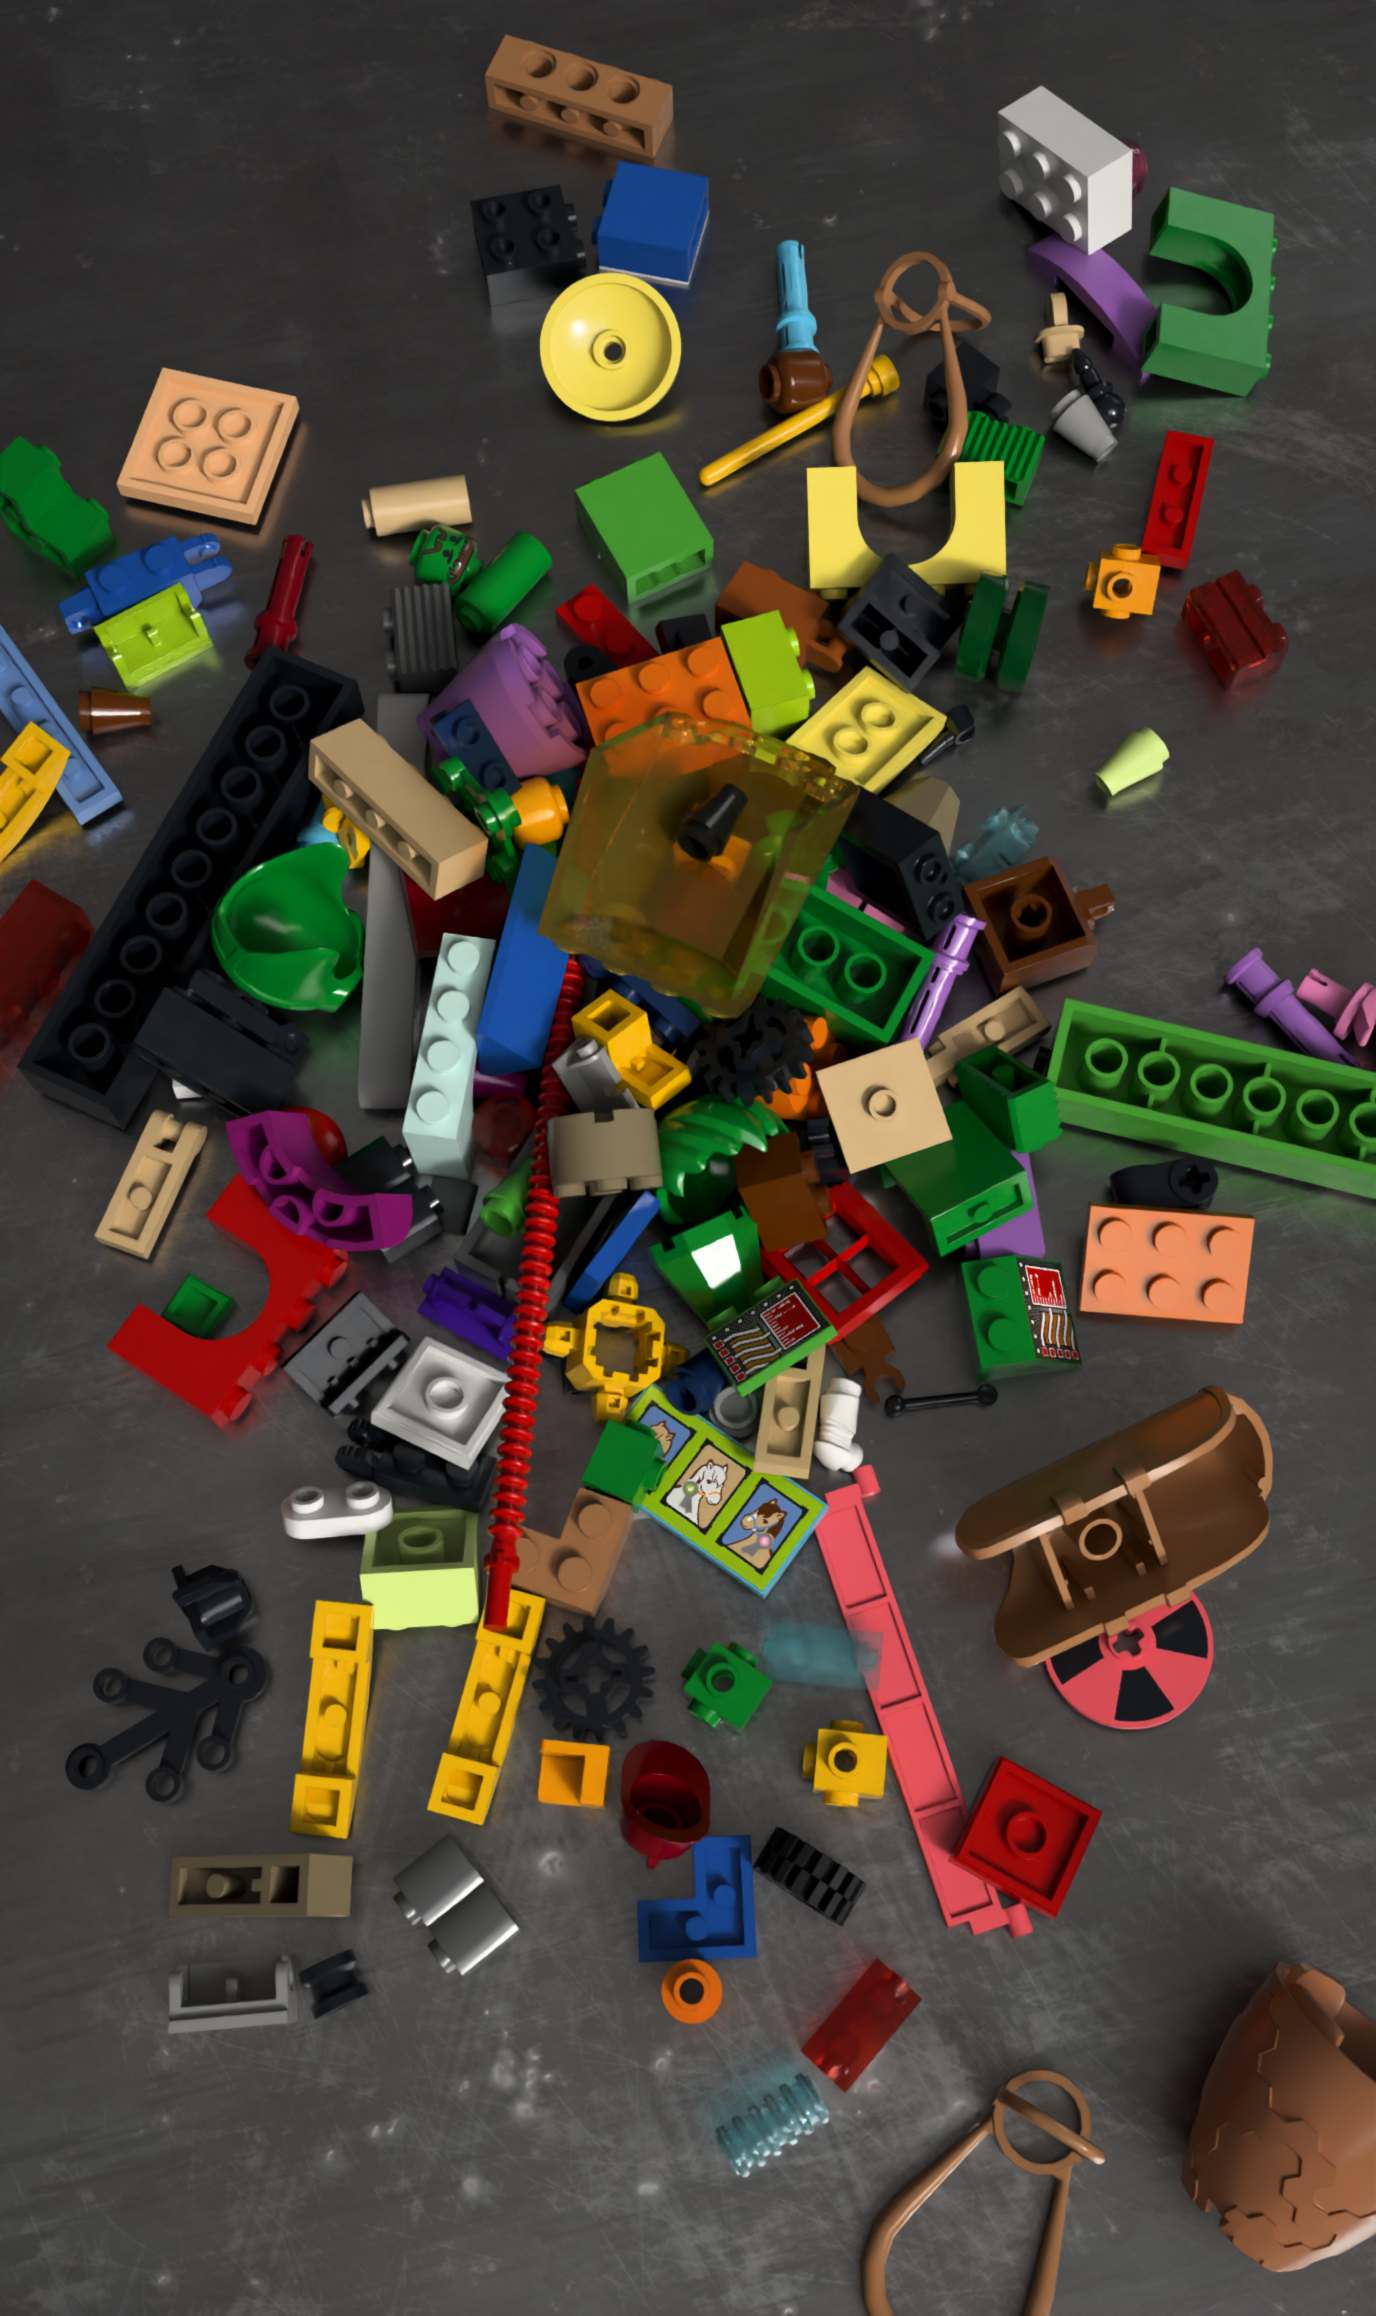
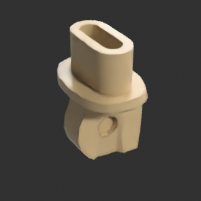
M1064 292L1049 293V296L1044 300L1047 328L1035 334V342L1038 345H1042L1044 362L1072 361L1071 352L1074 348L1080 349L1079 340L1084 337V328L1080 325H1068L1067 302Z

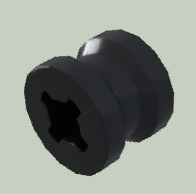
M353 1949L329 1957L298 1974L302 1986L309 1988L312 1993L314 2002L311 2010L315 2020L337 2012L370 1995L367 1984L358 1980L354 1970L357 1958Z

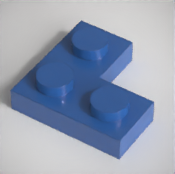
M751 1835L704 1837L698 1843H693L695 1898L637 1901L639 1963L683 1961L687 1959L705 1960L757 1957Z

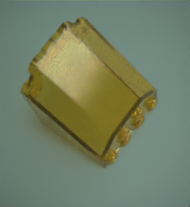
M666 711L591 748L537 934L553 940V945L561 951L571 954L584 953L602 961L601 965L612 973L619 975L632 974L651 982V987L661 994L672 997L683 996L700 1003L701 1009L712 1016L736 1019L753 1004L861 789L851 780L834 775L836 767L827 759L796 748V746L769 735L759 733L730 720L714 718L713 722H706L691 717L687 713ZM724 783L733 784L745 793L748 798V804L744 808L723 854L713 857L709 862L695 860L682 850L676 840V834L680 830L679 822L716 790H719Z

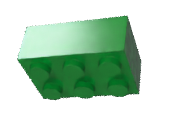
M796 875L737 981L774 1002L779 998L785 999L789 1010L797 1007L801 1014L823 1017L832 1035L867 1054L884 1048L889 1043L936 953L801 876Z

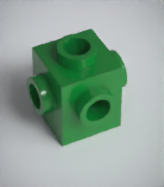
M716 1641L708 1653L698 1648L680 1676L688 1681L683 1688L684 1696L691 1700L686 1709L714 1729L719 1721H721L739 1735L772 1686V1680L755 1669L759 1660L746 1649L734 1642H731L726 1649ZM726 1678L732 1682L733 1687L729 1691L720 1692L713 1687V1683L717 1679Z

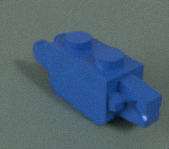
M211 532L209 534H200L198 537L194 536L178 543L175 535L84 572L88 584L79 589V593L58 603V608L71 634L91 629L180 582L188 594L193 609H196L203 600L200 591L227 579L228 576H231L230 573H232L231 569L233 568L226 557H212L216 556L215 554L219 553V549H221V544L215 534Z

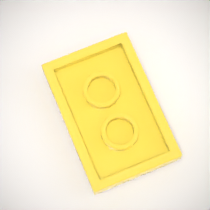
M866 666L784 742L780 757L841 797L857 785L878 795L943 731L947 716L911 693L906 694L892 681Z

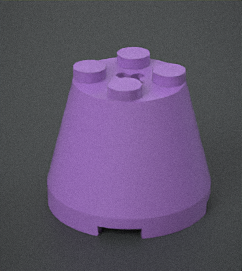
M512 623L493 635L431 702L425 711L416 716V722L420 731L431 741L437 753L433 757L434 765L449 758L438 738L433 737L430 733L432 725L429 720L441 711L447 710L451 712L469 698L519 782L573 768L592 757L586 746L593 742L581 702L569 680L563 682L552 664L542 659L547 654V650L528 629L518 623Z

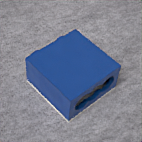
M619 161L614 179H607L604 186L602 205L605 209L603 216H596L592 227L591 243L598 246L599 269L688 285L709 214V177Z

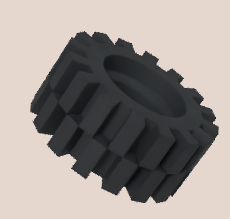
M778 1826L752 1866L756 1872L777 1885L780 1889L842 1927L866 1887V1883L855 1874L849 1872L847 1868L836 1863L832 1858L821 1853L809 1843L802 1841L799 1837Z

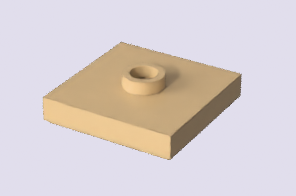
M917 1036L815 1071L850 1174L953 1139Z

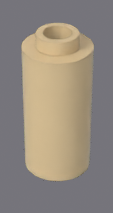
M465 474L369 488L370 498L361 499L366 528L375 527L378 537L431 529L437 524L453 526L472 523Z

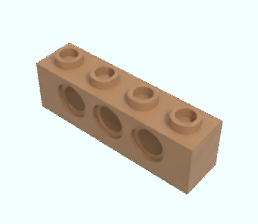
M505 34L485 73L489 108L654 159L673 120L672 85Z

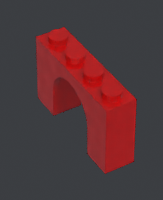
M238 1173L205 1216L217 1233L266 1265L269 1273L270 1288L266 1305L259 1317L248 1328L234 1336L218 1340H206L188 1335L139 1302L106 1346L121 1362L221 1429L229 1419L232 1421L236 1420L244 1412L251 1400L252 1394L249 1392L262 1374L264 1376L269 1375L279 1364L284 1353V1349L281 1347L294 1330L299 1332L309 1323L316 1309V1305L313 1303L325 1287L330 1289L338 1283L347 1268V1261L345 1260L349 1256L345 1250L325 1247V1244L304 1235H296L280 1224L267 1212L269 1205L261 1197L254 1185H247L243 1176Z

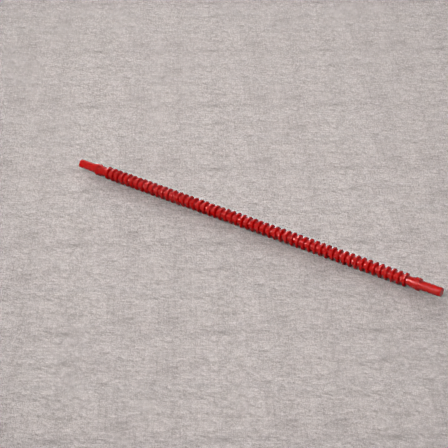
M594 742L586 746L592 757L578 765V768L581 770V777L576 780L575 784L577 791L574 794V799L576 802L572 808L574 812L571 818L573 826L570 828L572 838L569 839L568 846L570 850L567 853L569 861L567 865L589 880L546 1046L547 1053L544 1054L543 1058L546 1064L541 1071L544 1079L540 1082V1088L543 1092L538 1097L541 1106L537 1109L536 1114L539 1120L535 1124V1129L538 1133L533 1139L537 1147L532 1150V1157L536 1161L530 1165V1170L534 1175L528 1181V1184L533 1189L527 1193V1199L531 1203L525 1208V1212L529 1217L523 1223L525 1230L528 1232L524 1233L521 1239L526 1246L521 1249L520 1256L525 1261H522L518 1266V1270L523 1275L516 1282L517 1286L522 1290L515 1294V1300L520 1305L516 1306L513 1310V1315L519 1320L514 1321L511 1325L512 1331L517 1335L510 1338L509 1344L515 1350L511 1351L507 1357L509 1362L514 1365L506 1370L507 1377L512 1381L504 1385L505 1392L510 1396L504 1398L502 1402L503 1407L508 1412L501 1415L500 1421L506 1427L501 1429L498 1434L499 1438L505 1443L500 1444L496 1450L503 1459L495 1463V1469L501 1475L493 1479V1485L499 1491L491 1496V1501L497 1507L490 1510L489 1517L495 1521V1524L490 1525L487 1529V1533L493 1537L490 1545V1552L484 1556L483 1570L488 1571L489 1574L482 1627L489 1631L506 1630L512 1575L519 1572L520 1558L516 1555V1540L522 1538L524 1531L517 1524L525 1520V1514L519 1510V1507L527 1503V1498L521 1494V1491L526 1490L529 1486V1482L523 1478V1475L528 1474L531 1469L530 1465L524 1460L530 1458L533 1453L526 1444L534 1439V1434L528 1428L533 1427L536 1423V1419L530 1413L537 1409L538 1404L532 1397L538 1395L539 1387L533 1382H536L541 1377V1372L535 1367L539 1366L543 1361L542 1356L537 1352L542 1350L545 1345L539 1336L546 1332V1327L541 1321H544L548 1316L546 1309L543 1307L549 1303L550 1299L544 1292L548 1291L551 1287V1283L546 1277L552 1274L553 1268L548 1263L553 1260L554 1253L549 1248L553 1247L556 1243V1239L552 1234L557 1230L558 1226L553 1219L558 1217L559 1210L554 1205H557L561 1199H554L552 1193L546 1122L551 1118L570 1115L566 1108L571 1105L569 1092L553 1068L552 1063L576 1040L571 1018L582 1009L579 1002L583 998V993L580 989L584 986L585 981L582 976L586 972V970H582V967L578 965L577 946H579L578 940H581V935H586V932L590 933L588 925L591 923L592 918L589 913L593 909L591 900L594 898V891L592 888L596 883L593 876L597 872L595 864L598 861V855L596 852L600 847L598 842L601 836L599 828L602 825L600 816L604 811L602 804L605 800L603 794L605 791V781L602 779L604 772Z

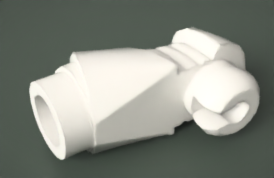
M832 1378L824 1395L819 1397L818 1422L821 1426H819V1438L816 1442H813L812 1451L828 1469L837 1471L841 1468L846 1472H851L859 1467L863 1459L862 1447L852 1442V1438L856 1434L859 1397L862 1388L855 1382L843 1378Z

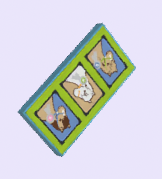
M654 1383L650 1384L644 1389L620 1423L624 1425L627 1419H631L653 1429L657 1433L655 1438L660 1440L664 1452L662 1459L668 1461L667 1469L656 1492L647 1491L639 1510L765 1599L828 1512L829 1505L787 1476L753 1472L755 1454L699 1414L689 1416L679 1412L670 1404L662 1388Z

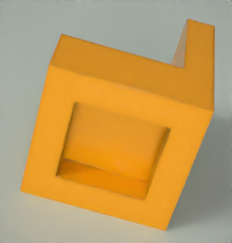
M541 1739L540 1752L542 1754L538 1800L542 1803L606 1809L612 1755L610 1746Z

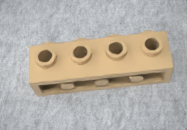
M358 718L310 740L308 779L433 900H437L484 876L488 838L479 826L472 824L461 814L446 795L439 793L428 783L414 765L407 763L395 752L382 735L376 734L364 721Z

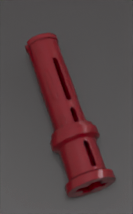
M288 535L283 539L282 550L265 610L255 617L254 629L256 636L253 647L246 651L244 663L251 671L255 668L268 644L288 651L289 643L296 639L298 627L294 616L308 563L314 548L313 544L308 541L305 543L304 550H302L305 538L302 536Z

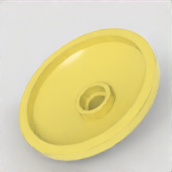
M595 274L569 286L552 304L541 331V363L551 388L569 408L580 415L597 421H625L649 411L662 400L671 388L678 373L681 360V335L670 306L658 291L649 284L626 274ZM612 344H617L622 348L620 358L615 361H610L605 357L607 347Z

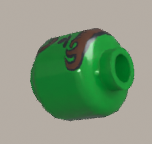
M437 524L430 531L422 529L412 549L409 565L415 567L414 576L416 581L428 586L433 583L440 585L442 582L449 584L450 594L453 597L458 595L464 586H468L482 571L484 561L477 558L478 542L476 539L445 524Z

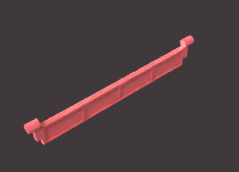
M872 1464L858 1467L851 1471L855 1484L824 1494L829 1510L815 1528L814 1534L881 1734L888 1736L887 1751L946 1927L969 1921L973 1935L1007 1924L1012 1938L1028 1934L1034 1930L1024 1904L1015 1903L1002 1909L994 1887L948 1862L970 1814L861 1498L879 1493L881 1489Z

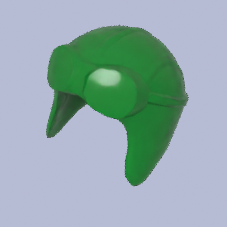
M333 842L317 843L265 861L248 870L216 902L210 919L212 946L222 968L232 982L247 995L274 1007L298 1011L318 1009L335 1013L358 985L364 973L362 963L365 955L366 933L359 915L356 911L347 909L342 896L341 884L347 873L349 858L341 845Z

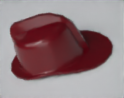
M656 1740L643 1742L633 1747L626 1754L622 1766L619 1826L622 1837L628 1845L640 1854L645 1855L646 1868L654 1869L660 1860L678 1858L693 1843H698L708 1834L710 1826V1783L708 1774L700 1761L683 1747L668 1741Z

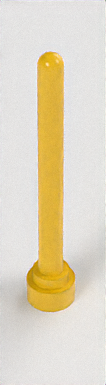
M879 354L873 358L861 398L866 395L871 398L876 395L882 398L899 388L900 380L896 368L885 354ZM847 385L829 394L820 403L803 409L704 466L698 473L700 483L705 486L716 483L837 413Z

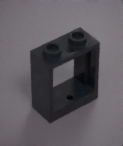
M860 785L854 787L819 815L847 890L926 941L965 910L939 831Z

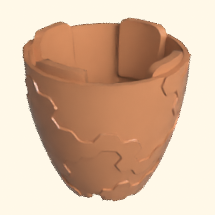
M1306 1961L1299 1963L1295 1967L1288 1963L1277 1962L1267 1974L1263 1984L1251 1996L1249 2004L1242 2015L1239 2014L1233 2022L1201 2091L1202 2100L1196 2120L1191 2128L1189 2145L1184 2155L1180 2178L1191 2200L1202 2211L1209 2213L1216 2206L1222 2216L1219 2228L1234 2246L1245 2255L1257 2261L1261 2266L1276 2272L1299 2270L1315 2261L1326 2259L1329 2256H1337L1376 2234V2024L1345 2000L1346 1992L1339 1980Z

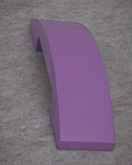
M1057 232L1028 248L1025 256L1053 286L1063 281L1115 336L1112 349L1141 380L1151 374L1140 371L1143 331L1157 310L1130 275L1103 249L1100 248L1088 256L1072 243H1067Z

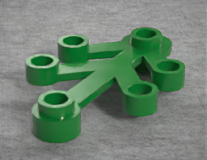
M455 754L430 767L431 774L440 790L445 795L456 791L464 801L454 807L472 824L479 826L488 838L491 854L486 856L485 869L496 885H500L503 882L509 884L517 879L520 863L510 837L513 835L512 829L521 825L522 821L516 806L507 792L500 786L491 792L486 788L483 789Z

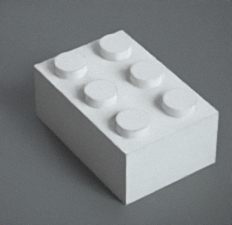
M1042 85L997 112L999 134L997 136V145L1000 156L999 184L1001 191H1003L1006 197L1015 200L1031 212L1035 219L1043 221L1059 233L1067 243H1072L1088 256L1132 229V149Z

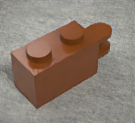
M744 560L715 603V631L721 633V625L779 610L785 628L792 626L796 633L800 649V656L796 657L800 669H802L806 661H809L826 671L838 672L843 665L842 656L845 652H851L854 647L832 629L833 623L828 621L829 603L824 601L813 590L807 588L800 589L781 579L772 569L757 567ZM821 640L827 643V645L823 646L819 644V641Z

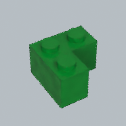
M18 436L0 454V518L8 533L78 581L84 575V572L115 542L107 522L110 517L97 501L89 497L84 500L73 492L60 472L59 468L62 466L60 460L49 448L42 444L36 447L21 436Z

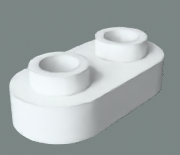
M361 1481L350 1486L301 1487L284 1499L280 1506L284 1532L297 1539L373 1533L388 1526L394 1516L390 1492L385 1487L378 1486L370 1481Z

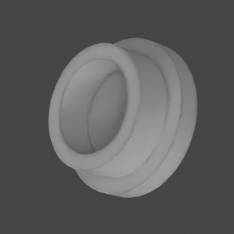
M731 1384L723 1386L712 1407L709 1409L710 1421L714 1426L734 1439L747 1437L755 1432L760 1425L761 1398L755 1391L741 1397L735 1392Z

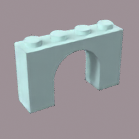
M443 933L402 1129L403 1136L419 1174L436 1175L470 1181L480 1133L473 1112V1081L478 1051L476 1031L498 951L497 942L493 939Z

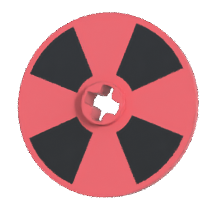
M1191 1590L1189 1591L1191 1599L1172 1608L1162 1604L1128 1620L1130 1627L1124 1630L1123 1633L1128 1637L1137 1634L1141 1638L1136 1648L1138 1655L1132 1656L1127 1650L1117 1653L1114 1650L1118 1640L1117 1634L1108 1638L1105 1633H1102L1044 1660L1047 1672L1055 1688L1063 1699L1080 1714L1092 1721L1112 1728L1145 1729L1158 1726L1177 1717L1201 1693L1209 1676L1213 1661L1214 1643L1212 1628L1207 1613L1198 1597Z

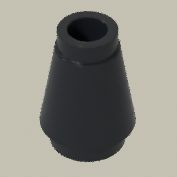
M724 783L719 790H716L679 822L680 830L676 834V840L682 850L700 862H709L713 857L721 856L744 808L748 804V798L745 793L733 784Z

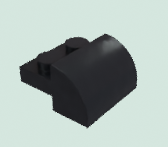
M892 552L883 559L860 590L845 603L836 616L832 629L902 691L908 694L914 690L940 657L941 653L939 651L961 625L964 616Z

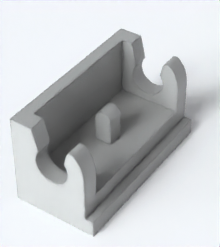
M295 1954L176 1965V1971H170L168 2034L298 2022Z

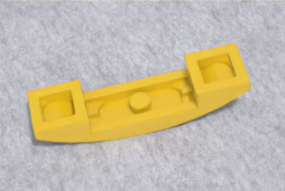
M32 721L28 723L0 759V761L8 766L0 776V863L19 843L43 810L61 778L71 753Z
M511 1589L505 1631H489L482 1627L483 1609L475 1637L478 1640L448 1747L441 1757L427 1810L479 1825L484 1824L525 1690L544 1612L545 1598Z
M322 1599L316 1600L309 1658H313L301 1769L295 1776L289 1833L343 1839L348 1837L359 1779L367 1720L373 1654L374 1605Z

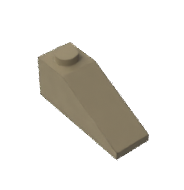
M297 1853L172 1857L168 1917H350L353 1856Z

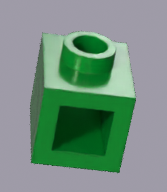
M609 1419L581 1478L585 1489L632 1506L633 1513L637 1514L647 1491L656 1492L659 1488L668 1465V1461L662 1459L664 1452L660 1440L655 1438L657 1433L650 1427L631 1419H627L624 1425Z

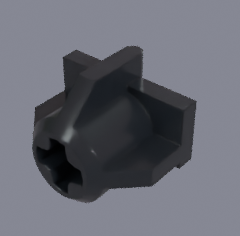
M182 1564L171 1569L178 1587L173 1592L172 1598L189 1620L195 1637L206 1652L217 1648L218 1644L239 1634L255 1606L247 1584L239 1571L212 1564L190 1575Z

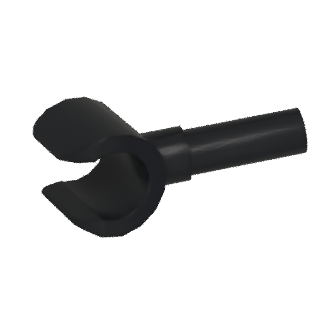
M966 705L957 706L945 714L947 716L945 726L948 731L940 735L936 741L916 756L917 761L922 766L926 765L953 743L960 745L969 742L975 734L974 719Z

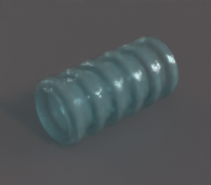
M800 2072L795 2076V2084L790 2087L786 2083L779 2086L781 2092L779 2095L773 2098L771 2094H767L763 2097L764 2105L757 2109L752 2104L747 2108L750 2113L743 2119L739 2115L733 2117L732 2122L734 2125L727 2130L722 2125L716 2129L718 2134L716 2139L737 2175L741 2174L744 2179L751 2175L749 2171L751 2166L757 2163L760 2168L766 2165V2160L764 2159L766 2156L773 2153L775 2157H778L782 2154L780 2148L782 2145L789 2142L791 2146H794L798 2143L797 2135L804 2131L809 2136L814 2132L813 2124L820 2120L825 2125L830 2121L828 2117L830 2113L808 2076H804Z

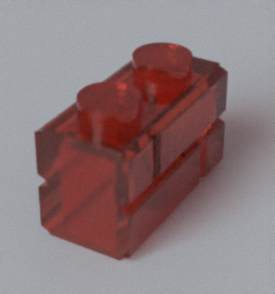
M1238 570L1217 578L1213 583L1210 581L1192 589L1187 594L1181 612L1182 618L1230 693L1251 684L1254 680L1258 681L1276 673L1280 669L1288 651V637L1283 626L1278 622H1271L1263 609L1264 601L1259 588L1253 583L1247 584Z

